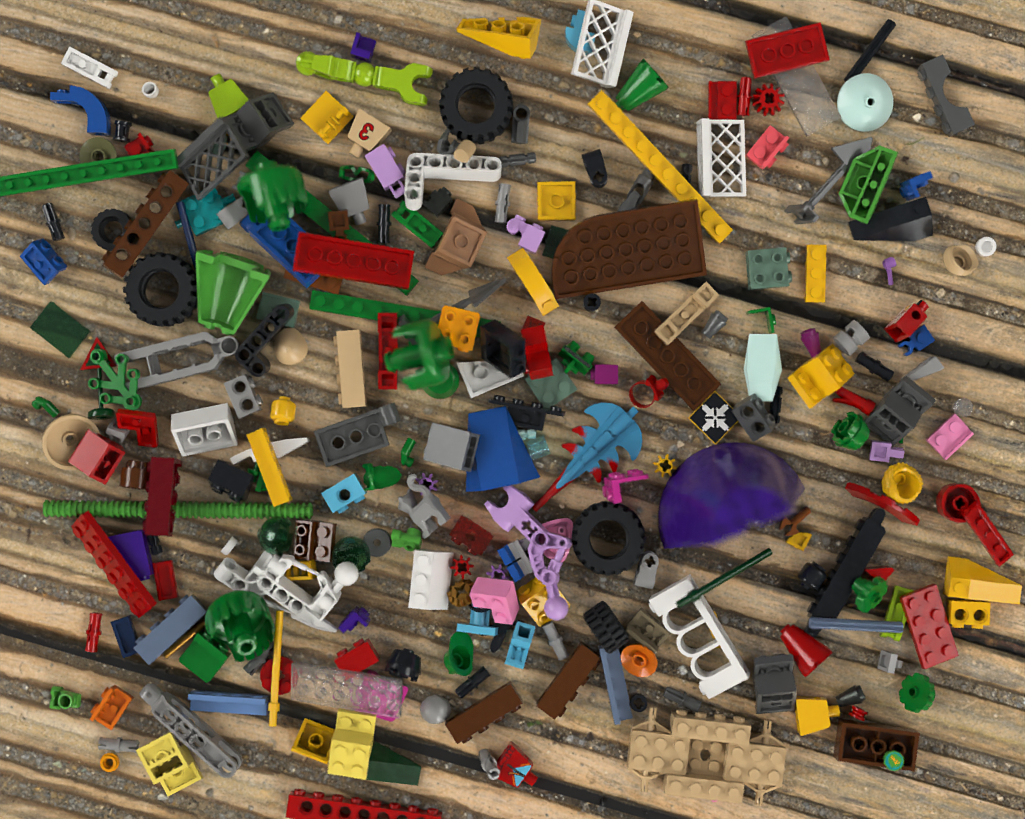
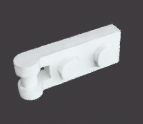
M70 46L61 62L62 65L108 89L112 86L113 78L119 73ZM102 71L107 73L104 79L100 78Z

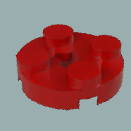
M281 656L280 670L285 675V678L279 680L278 695L289 693L299 680L298 667H296L291 658ZM273 658L263 665L260 672L262 686L270 693Z

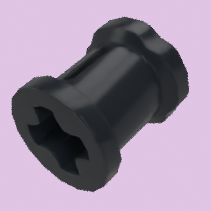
M115 120L116 130L112 140L130 143L128 137L132 123Z
M594 293L586 295L583 300V306L587 311H595L601 304L599 296ZM587 299H596V307H589L587 305L589 302Z

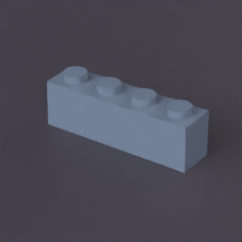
M194 594L190 597L188 595L184 596L178 602L180 606L176 610L171 608L164 615L166 617L165 620L161 623L157 621L149 628L151 632L147 636L143 634L135 641L137 645L133 649L148 665L152 664L206 614L208 609Z

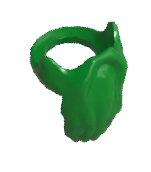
M373 463L362 465L366 469V473L363 476L364 484L367 486L364 488L366 491L393 486L398 483L402 476L400 471L393 466L373 467Z

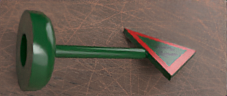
M96 337L80 370L97 369V378L102 380V368L90 359L92 350L104 349L108 354L107 362L111 367L118 366L99 338ZM96 353V355H95V357H96L97 360H98V358H99L98 353ZM103 388L98 389L99 408L88 412L89 419L106 420L115 418V411L110 408H104V405L99 400L100 395L103 393Z

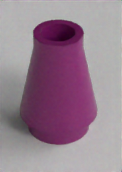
M811 328L800 333V339L810 353L811 358L821 352L819 332H816L815 328Z

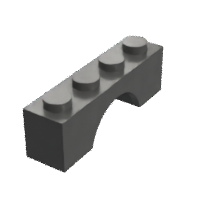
M940 55L921 64L918 67L917 74L922 82L924 81L926 94L934 103L933 109L935 114L940 116L942 121L941 127L944 133L951 137L969 129L975 123L967 107L955 106L946 99L943 85L951 71L944 55Z

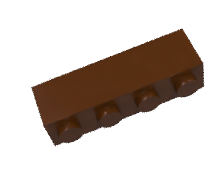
M580 642L538 699L536 706L554 720L557 716L561 717L567 709L565 705L568 701L572 702L577 696L578 692L576 690L580 685L584 686L588 681L589 676L587 675L591 670L595 671L600 665V655L583 642Z
M509 681L445 722V726L457 744L460 742L464 744L473 738L471 735L476 732L480 734L489 728L488 725L492 722L496 724L505 718L504 715L508 712L514 713L521 708L520 705L523 704V700L512 682Z

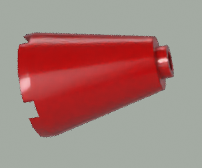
M787 624L780 631L782 633L780 636L788 652L793 654L794 662L805 678L833 653L829 647L795 624L792 626Z

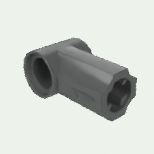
M518 105L513 110L511 143L528 144L530 110L526 105ZM520 109L525 110L527 116L524 119H519L516 116V112Z

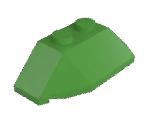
M878 146L853 159L839 192V196L850 218L868 224L889 179L898 152Z

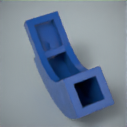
M70 85V92L61 89L57 90V92H50V100L56 104H77L85 109L88 118L87 132L89 134L111 136V119L108 110L102 101L91 92Z

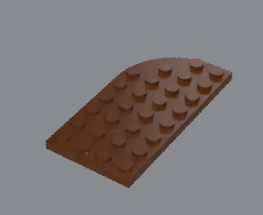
M691 199L595 215L573 226L558 244L553 257L552 281L555 300L707 275L698 200Z

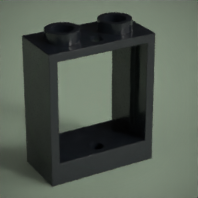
M497 320L480 326L481 358L509 378L525 372V339ZM501 343L509 348V355L501 351Z

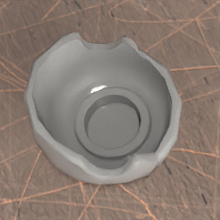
M432 695L422 701L420 714L428 723L440 724L450 717L451 706L447 699L439 695Z

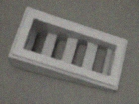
M932 356L905 376L915 381L944 369V366L937 357Z

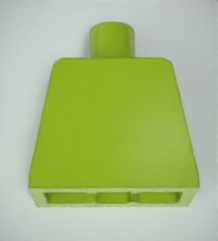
M221 74L211 78L215 88L211 89L208 94L217 118L237 113L249 100L232 79L224 81Z

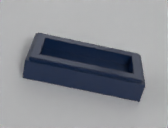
M131 616L112 621L111 625L122 657L125 658L137 654L133 648L137 645L135 641L138 637Z

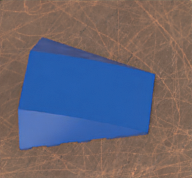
M506 406L468 413V431L480 434L471 472L466 471V492L484 491L520 484L540 477Z

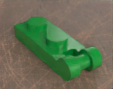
M402 200L399 204L400 207L393 211L391 216L430 248H433L443 236V232L416 210H409L405 206V201ZM407 211L410 215L404 219L402 215Z

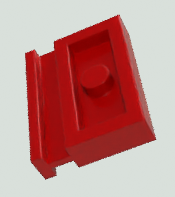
M709 81V120H736L737 81Z

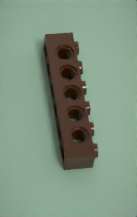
M171 170L167 174L162 173L157 180L160 183L156 190L152 187L146 197L149 199L145 205L140 204L135 211L138 214L134 221L130 219L124 227L127 231L123 236L120 234L113 242L115 248L112 252L108 250L101 259L104 261L102 266L121 279L189 185L188 182ZM161 189H170L171 196L164 197L161 194ZM157 203L160 206V211L158 213L152 212L150 204ZM147 219L149 227L141 228L139 220ZM128 235H136L138 237V243H129L127 239ZM118 250H124L127 253L125 260L117 258L116 252Z

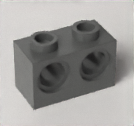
M755 393L736 403L732 409V413L753 442L772 432L776 425L774 417L766 411L763 401L757 398ZM746 406L751 407L754 411H749ZM757 422L763 423L765 427L759 426Z

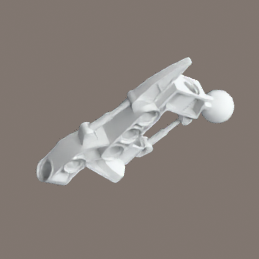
M265 549L250 571L244 569L233 559L225 558L214 571V576L233 591H252L263 599L264 595L267 594L282 606L264 599L267 605L271 608L290 613L292 619H296L316 629L337 632V627L327 621L325 616L338 602L342 594L340 590L344 586H350L357 581L358 568L351 562H342L336 566L334 570L335 579L333 580L326 571L319 573L295 560L293 555L283 554L282 557H279L275 554L273 556L272 553ZM294 565L318 576L317 579L321 589L315 597H312L305 590L286 578L284 573L287 569Z

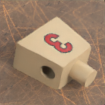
M359 108L347 136L354 143L349 153L359 158L363 150L371 152L379 147L392 131L391 128Z

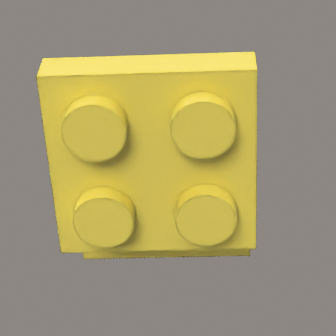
M338 708L336 728L331 743L328 774L366 780L369 758L373 747L377 713Z
M171 731L136 750L153 784L160 782L167 796L203 778L188 747L185 744L179 746Z

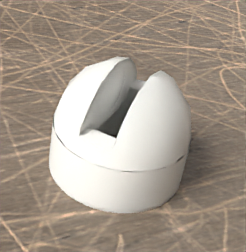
M146 82L142 86V93L147 98H155L159 94V89L155 83Z

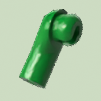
M41 396L36 397L32 401V406L36 410L43 407L53 418L60 412L51 401Z
M407 438L401 449V463L409 468L414 463V458L409 456L416 444V441L411 438Z

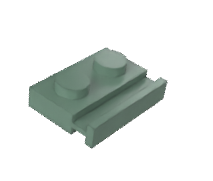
M262 292L256 319L264 320L275 307L288 303L294 308V316L285 326L294 328L301 301ZM283 309L282 314L276 318L280 319L281 317L285 316L286 311Z

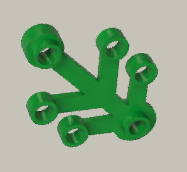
M104 349L92 350L90 354L91 361L99 364L111 381L91 378L88 381L89 388L119 390L122 396L102 393L99 397L102 404H123L128 410H138L142 404V398L137 393L140 371L136 368L127 371V377L130 379L128 390L125 386L126 366L129 361L128 355L124 353L116 355L115 361L118 364V374H116L107 362V352ZM96 353L99 355L98 360L95 357ZM121 356L124 357L123 363L120 361ZM132 371L136 374L134 378L131 375ZM94 380L97 382L96 387L93 385ZM105 395L108 396L107 402L104 400ZM130 398L133 399L132 405L130 404Z

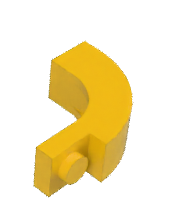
M524 248L507 257L513 270L524 284L543 316L559 307L553 293Z

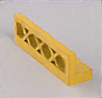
M266 428L246 434L273 506L275 507L293 500Z

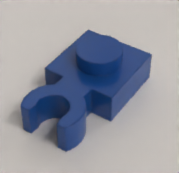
M922 325L908 337L909 341L899 343L898 347L901 348L906 345L908 351L903 355L908 356L913 352V348L920 351L934 342L935 339L926 326Z

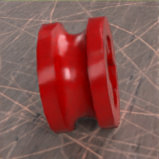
M852 705L851 708L853 710L849 712V715L865 721L864 716L868 715V712Z

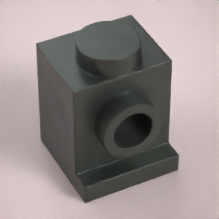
M445 187L440 188L438 191L434 190L428 197L429 202L424 200L423 205L438 218L453 201L450 197L452 193Z

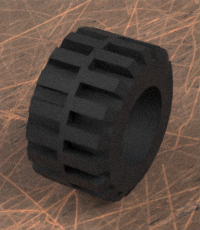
M601 601L583 613L584 620L609 654L630 641L627 632L606 602Z

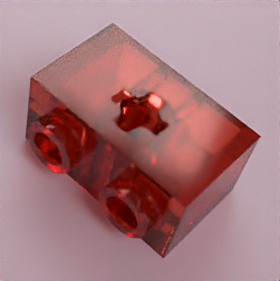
M463 514L449 534L452 536L450 540L459 546L461 543L468 547L467 551L475 556L477 554L482 555L494 537L492 533ZM466 532H467L468 534H470L471 532H474V533H475V534H474V538H476V539H475V540L471 539L470 541H468V540H467V537H468V536L465 535Z

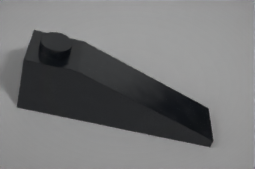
M927 197L874 213L868 224L857 220L848 222L854 241L914 242L933 236L932 213Z

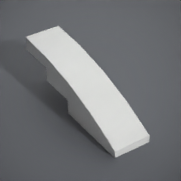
M295 438L271 443L277 459L311 440L309 438ZM252 448L230 458L233 465L249 457L252 458L253 462H257Z

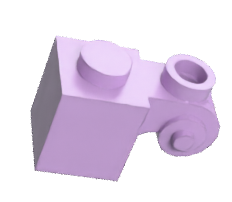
M515 215V218L508 221L507 231L512 235L520 232L522 237L518 247L536 254L545 235V232L542 231L543 227L536 223L532 225L525 223V218Z

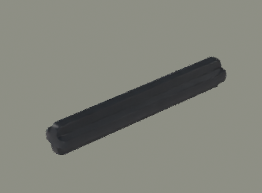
M888 19L844 78L845 82L851 77L862 73L896 26L894 21Z

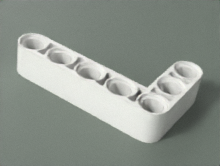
M412 153L407 159L404 190L405 206L412 211L422 207L425 178L495 182L501 178V161L499 158L492 156H472L468 162L463 163L456 160L454 155Z

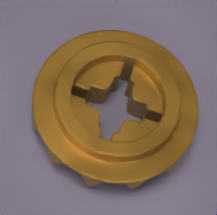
M461 579V581H455L453 586H449L450 591L447 595L450 603L456 607H465L471 604L470 591L474 582L470 579ZM463 589H464L465 592H466V593H461V594L458 593L459 590H460V591H463Z

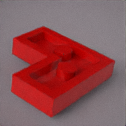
M118 408L116 412L118 428L136 430L138 446L157 448L159 439L156 413Z

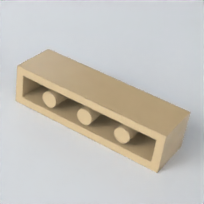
M361 330L336 331L337 336H334L333 340L334 347H338V355H335L336 367L339 366L340 374H337V385H341V393H338L339 405H342V408L366 407L367 396Z

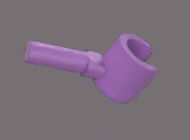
M889 257L883 261V266L887 272L888 284L893 285L891 268L897 266L893 257Z

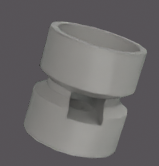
M852 320L845 327V331H840L833 337L837 346L848 356H851L858 349V345H863L870 339L867 331L855 320Z

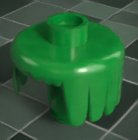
M276 161L259 163L254 167L255 170L239 179L237 190L244 199L251 222L256 223L257 217L259 223L268 221L270 223L268 227L272 231L285 230L290 226L291 221L287 220V218L294 216V208L296 213L299 214L301 207L304 211L308 206L302 173L296 167L278 165Z
M431 319L408 323L394 329L392 337L404 336L406 339L415 338L413 340L417 343L411 344L409 341V346L394 349L393 353L391 351L387 352L384 358L388 371L396 373L397 370L402 372L424 366L417 369L415 374L402 378L401 381L411 390L444 383L450 373L449 359L454 358V348L450 337H443L440 328Z
M235 590L221 595L209 606L205 615L207 633L218 643L227 645L237 662H243L244 655L248 661L254 659V651L257 656L263 654V647L267 650L270 647V643L274 640L275 626L269 607L260 595L252 591Z

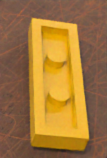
M806 245L805 303H825L827 245Z

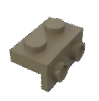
M643 608L639 609L628 622L625 629L631 639L639 641L654 654L658 652L661 644L671 634L661 622Z

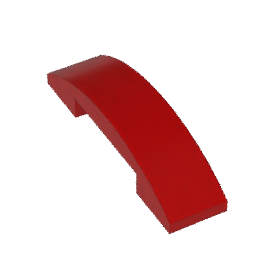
M378 313V389H398V370L396 373L389 372L384 358L387 352L391 351L393 353L394 349L398 348V337H392L394 329L398 327L397 313Z

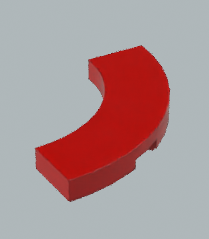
M847 482L845 489L853 497L881 507L901 522L918 526L920 519L907 508L903 509L897 505L896 501L883 494L878 496L870 491L869 488Z

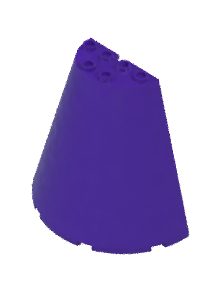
M732 442L704 448L688 457L673 472L664 487L658 508V529L663 548L713 545L747 531V525L750 522H756L758 525H761L792 512L805 488L789 464L773 452L762 447Z

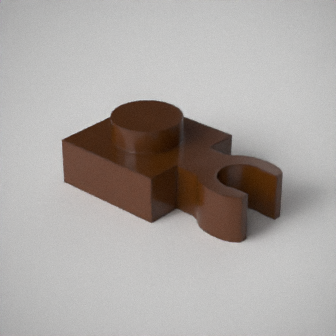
M348 209L328 211L330 231H336L334 238L342 236L348 240L344 230L350 229Z

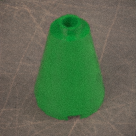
M643 58L615 97L618 100L615 104L622 111L626 109L629 112L664 92L669 87Z

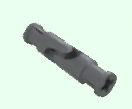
M646 167L642 174L638 175L627 194V199L620 205L617 211L636 209L637 205L641 204L646 197L655 178ZM637 187L644 188V193L641 196L637 191L633 190Z

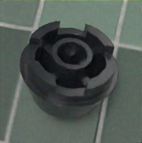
M406 648L403 650L395 649L385 661L384 671H389V674L401 679H408L410 677V681L417 682L419 675H421V657L415 655L412 650Z

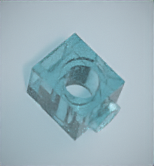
M544 435L526 442L532 460L551 454Z

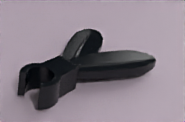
M513 623V625H489L491 627H498V634L494 636L490 645L492 653L501 647L507 630L515 626L516 623Z

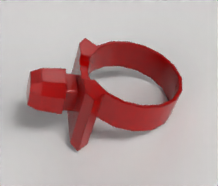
M650 375L646 381H638L631 387L629 391L630 400L638 408H647L655 400L659 401L664 396L663 390L669 386L667 378L657 380L654 375ZM636 384H645L651 387L654 393L651 404L644 405L635 400L633 388Z

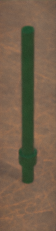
M767 548L699 589L689 591L685 597L676 601L677 607L682 608L690 602H696L700 599V596L773 554L771 549Z

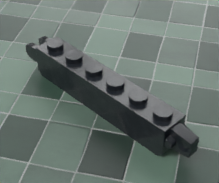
M875 507L868 518L863 516L862 519L860 518L854 527L856 531L853 536L850 535L847 538L844 552L838 554L835 560L837 562L834 569L831 568L826 578L828 580L824 586H820L816 594L818 596L816 601L811 602L807 609V616L809 618L837 619L853 591V583L861 577L886 533L885 528L881 525L886 515L885 510ZM808 620L804 631L816 637L822 629L810 628Z

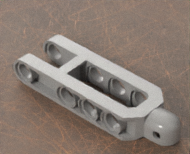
M201 332L122 353L128 355V362L144 358L147 360L150 375L138 379V390L217 370L225 357L235 354L240 343L231 336L217 338L208 332ZM204 343L212 346L214 357L209 362L192 364L190 367L173 369V371L166 373L161 372L157 355ZM123 356L120 357L122 363L124 362ZM125 382V386L128 388V390L130 382Z
M151 683L145 685L139 692L141 698L151 706L154 717L223 778L232 777L240 768L243 762L241 754L175 695L167 691L164 692L158 686ZM164 714H165L171 721L166 720L165 717H164ZM179 728H180L182 731H184L186 734L181 733V732L179 731ZM193 740H194L200 747L196 746V745L193 743ZM222 766H223L226 770L231 771V772H225V771L222 769Z

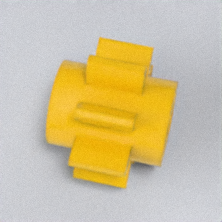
M668 454L665 455V458H661L658 455L659 461L653 462L654 465H657V469L654 472L660 471L662 478L665 473L672 476L670 471L677 469L672 464L675 459L669 460ZM665 460H667L669 468H666L665 471H663V468L660 467V463H664Z

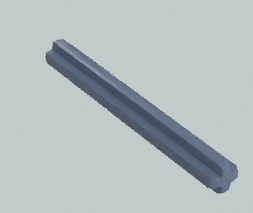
M809 618V627L812 629L902 633L904 627L903 623L895 621Z

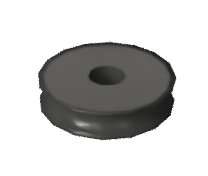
M380 528L368 531L363 539L365 551L374 557H381L387 554L392 544L389 533ZM375 539H379L381 541L380 546L374 545Z

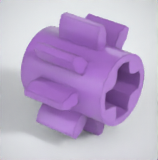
M422 473V479H415L417 482H419V485H422L424 483V479H426L427 482L431 481L432 485L429 486V490L433 489L434 491H437V488L434 487V484L437 483L438 480L433 481V474H430L429 477H426L425 473Z
M499 564L498 568L491 565L492 572H486L492 579H494L495 571L503 573L501 580L510 579L509 576H505L508 569L503 570L501 568L502 564Z

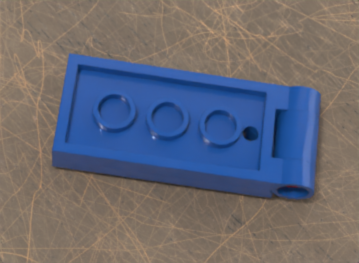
M249 215L244 217L239 222L241 227L305 288H308L321 276L293 271L299 232L307 233L293 219L287 218V220L291 221L289 228L282 231H272L268 227V224H270L268 221L259 223L256 217V223L250 221Z

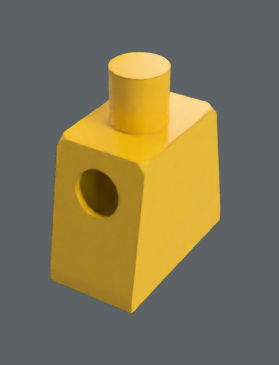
M796 696L795 717L797 732L800 736L829 728L831 726L830 717L840 716L839 706H828V702L824 697Z

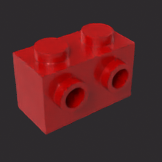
M361 638L353 643L354 647L349 650L344 648L336 653L337 657H335L334 662L345 680L380 660V656L369 638L366 640Z

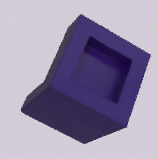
M356 32L350 52L351 57L370 63L376 40L363 37L361 33Z

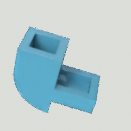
M578 10L577 15L572 16L570 26L574 28L566 27L565 30L566 43L574 52L577 50L585 11ZM588 42L583 47L586 55L592 52Z
M517 621L505 660L506 665L520 669L524 668L536 626Z

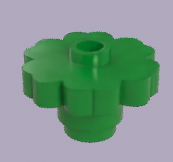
M862 577L856 579L852 589L857 595L855 601L857 609L862 613L869 612L871 608L874 609L881 602L882 596L887 592V581L882 577H875L872 581Z
M914 673L913 676L907 675L901 683L903 688L899 691L900 702L904 703L905 709L911 712L927 711L935 699L934 683L929 682V677L921 673Z

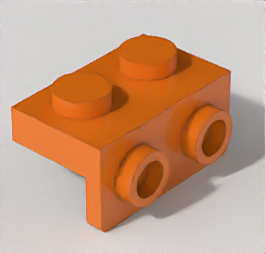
M117 685L111 688L107 687L101 695L103 699L100 704L96 703L90 712L92 716L89 720L92 722L96 720L110 730L115 727L134 698Z

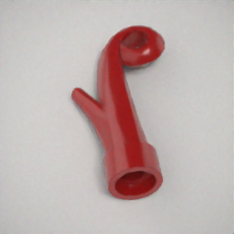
M844 387L834 392L841 398L832 399V402L853 406L867 416L870 415L876 405L871 399H866Z

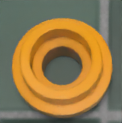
M106 753L100 759V766L106 772H113L119 767L120 760L114 753ZM112 759L113 765H109L107 760Z

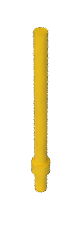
M276 610L271 698L270 702H268V711H270L269 726L272 727L277 726V711L280 709L278 694L283 610Z

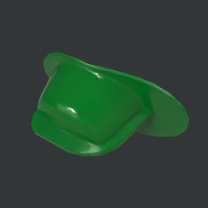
M457 631L451 636L449 650L444 655V665L448 669L449 674L457 673L460 676H467L473 669V642L466 632Z

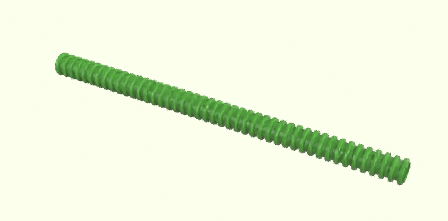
M45 500L43 503V514L45 517H49V515L51 517H55V515L57 517H61V515L63 517H67V515L69 517H73V515L79 517V515L81 516L89 510L94 518L97 516L99 518L103 516L105 518L109 516L111 518L115 516L117 518L121 516L123 518L127 516L129 518L133 516L135 518L139 516L144 518L147 511H144L145 501L140 503L139 501L134 503L133 501L128 503L123 501L121 503V501L109 502L108 500L105 502L102 500L99 502L96 500L93 502L90 500L87 502L81 500V502L75 500V502L73 500H69V502L67 500H63V502L61 500H57V502L55 500H51V502ZM177 501L176 505L172 508L176 512V518L182 516V518L194 517L195 519L198 517L201 519L204 517L207 519L210 517L213 519L216 517L219 519L222 517L225 519L228 517L231 519L234 517L236 519L240 517L242 519L246 517L248 519L252 517L254 519L258 517L260 519L264 517L266 519L270 517L272 519L276 517L278 519L282 517L287 519L290 517V519L302 518L305 520V518L311 520L313 517V505L311 502L308 504L305 502L302 504L299 502L288 504L286 502L274 507L270 502L266 504L264 502L260 504L258 502L254 504L252 502L248 504L246 502L242 504L231 502L228 504V502L216 503L215 501L212 503L209 501L206 503L204 501L200 503L198 501L194 503L192 501L188 503L186 501L182 503Z

